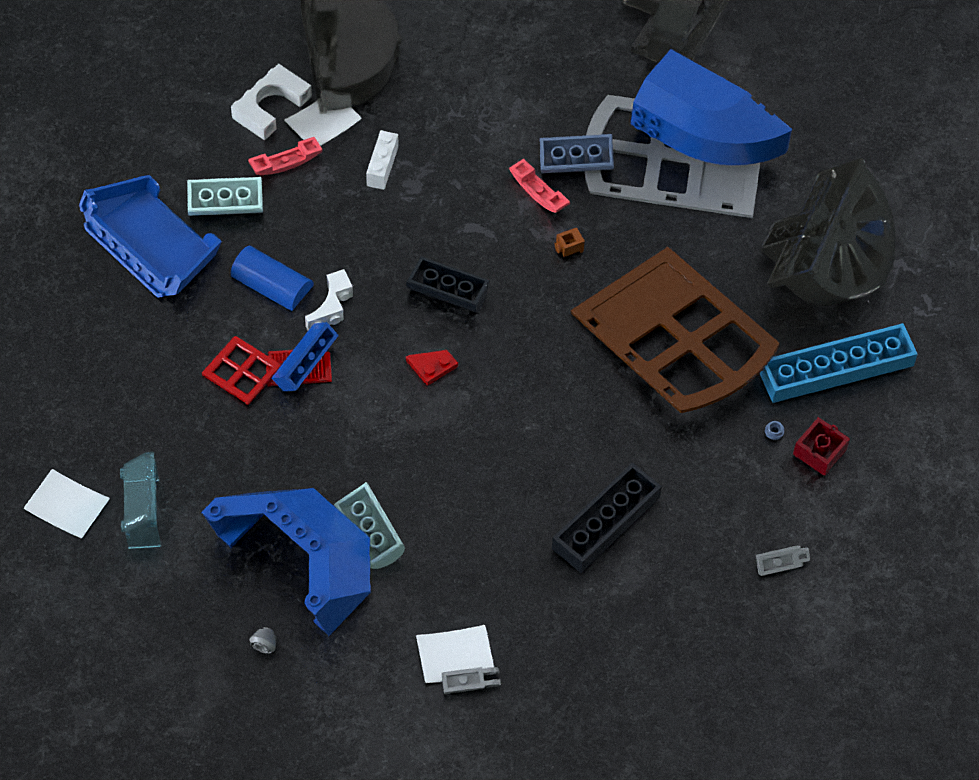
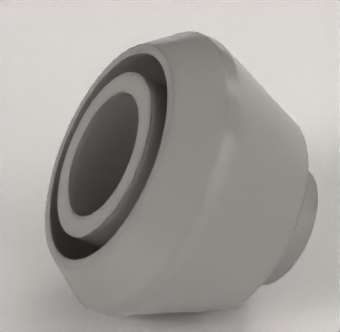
M266 627L258 629L250 637L251 646L263 653L275 651L276 635L274 631Z

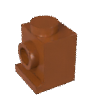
M576 227L557 234L554 245L557 253H562L565 257L576 252H584L585 241Z

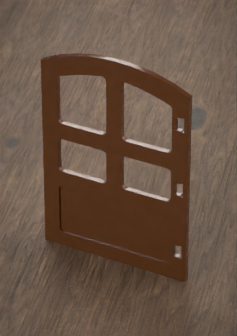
M669 247L663 249L571 310V314L680 413L714 404L743 388L766 367L780 346V343ZM701 298H706L722 312L693 332H689L673 318ZM594 320L598 325L594 327L589 322ZM732 323L736 324L760 345L754 355L738 371H733L702 344ZM660 326L678 340L676 344L650 361H645L630 347V345ZM687 353H693L723 381L710 388L685 396L659 372ZM631 354V355H633L636 359L632 362V361L627 357L628 355ZM670 389L674 395L671 397L665 391Z

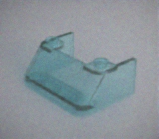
M146 452L124 463V468H120V478L124 480L125 520H121V530L126 533L129 549L161 547L157 526L156 481H159L155 453Z

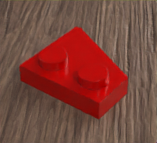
M447 350L406 356V362L427 386L458 367V362Z

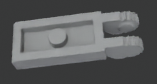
M479 667L442 672L444 694L501 685L500 680L484 681L483 675H494L499 672L498 667L483 669Z

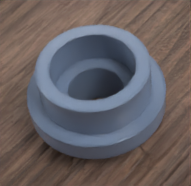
M772 421L766 425L765 434L770 439L778 440L784 435V427L780 422Z

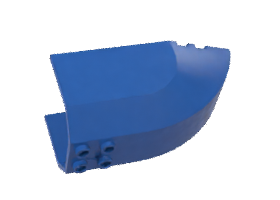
M672 49L669 50L645 78L633 102L631 125L636 129L642 130L650 137L656 138L689 157L714 164L749 165L779 157L788 151L792 128L775 114L771 116L765 111V106L762 103L758 105L751 99L752 95L749 92Z

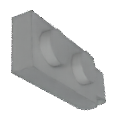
M793 546L756 555L758 574L763 576L803 566V562L810 561L809 548Z

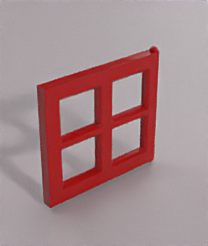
M234 336L205 368L202 376L242 400L246 405H249L272 379L282 363L276 362L237 336ZM236 347L250 354L241 366L227 358ZM257 359L271 367L262 379L248 371ZM222 362L236 369V372L228 381L213 373ZM243 375L257 383L248 394L234 386Z

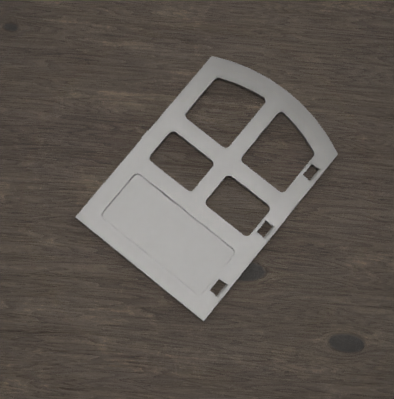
M607 95L593 115L586 135H602L613 113L616 110L632 112L635 99ZM651 137L650 144L613 139L614 153L641 156L648 159L643 187L606 183L602 179L600 170L584 171L590 194L753 218L760 163L749 165L709 163L689 157L673 148L665 147L663 142ZM662 160L688 163L690 165L685 194L657 189ZM610 188L620 189L621 193L610 192ZM666 196L677 198V201L666 200ZM722 205L733 206V209H724Z

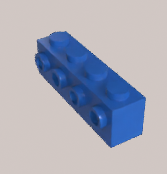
M328 322L314 323L273 375V381L282 391H296L339 336Z

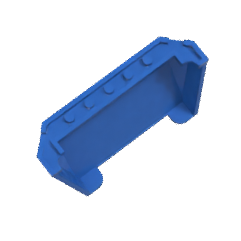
M150 175L84 190L79 207L81 212L84 211L86 219L84 223L85 230L157 298L178 294L217 254L222 241L212 233L206 234L202 239L158 198L160 192L159 184Z

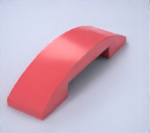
M314 136L299 141L298 147L269 157L266 154L250 158L248 161L256 175L276 174L306 163L320 154L322 148Z
M522 159L510 167L512 175L522 188L547 210L556 213L570 204V201L559 191L554 192L535 174V169L526 160Z

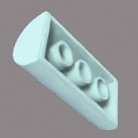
M261 177L187 180L189 216L263 213Z
M367 482L334 504L342 514L370 537V568L379 569L390 565L404 553L405 547Z

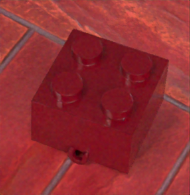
M818 417L796 442L793 455L825 476L846 452L850 438L838 431L836 425L831 426Z

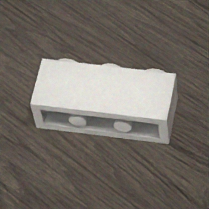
M380 131L366 173L367 186L385 189L398 149V134Z

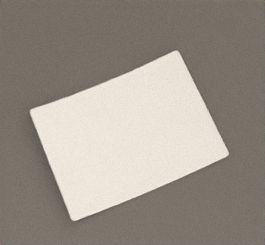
M331 90L307 108L286 118L284 121L303 140L315 136L319 145H322L354 125L361 117L334 90Z
M52 469L24 509L46 522L82 538L109 498L78 484Z
M485 625L450 632L416 635L426 683L442 682V672L494 667Z

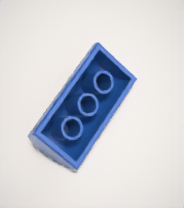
M252 246L245 247L238 254L231 269V277L291 311L294 310L314 286L313 281Z

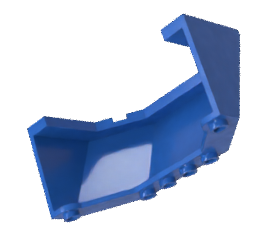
M314 488L255 492L218 497L201 512L217 536L231 548L265 515L309 554V594L305 598V605L316 617L313 622L328 636L371 593L370 537Z

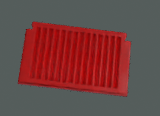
M293 350L269 351L268 355L276 362L283 364ZM325 352L302 384L332 382L330 352ZM266 365V373H267V372L270 370V368H271V367H269V366H267V365ZM273 379L267 384V386H278Z

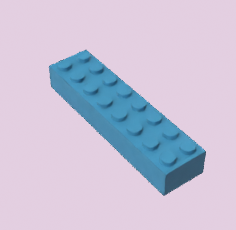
M902 323L775 356L760 372V376L772 403L912 367L918 354Z

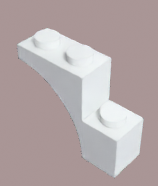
M344 269L327 275L328 296L321 307L305 316L307 330L314 323L328 322L329 325H334L344 320L343 308L339 301H346L353 297L352 284Z

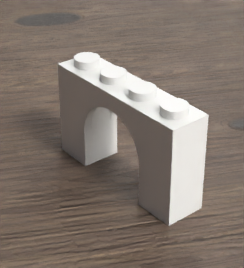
M280 64L270 69L263 79L258 80L256 85L252 89L247 90L244 96L235 101L231 107L232 118L263 140L276 130V118L258 106L263 98L270 95H280L301 107L312 97L311 85Z

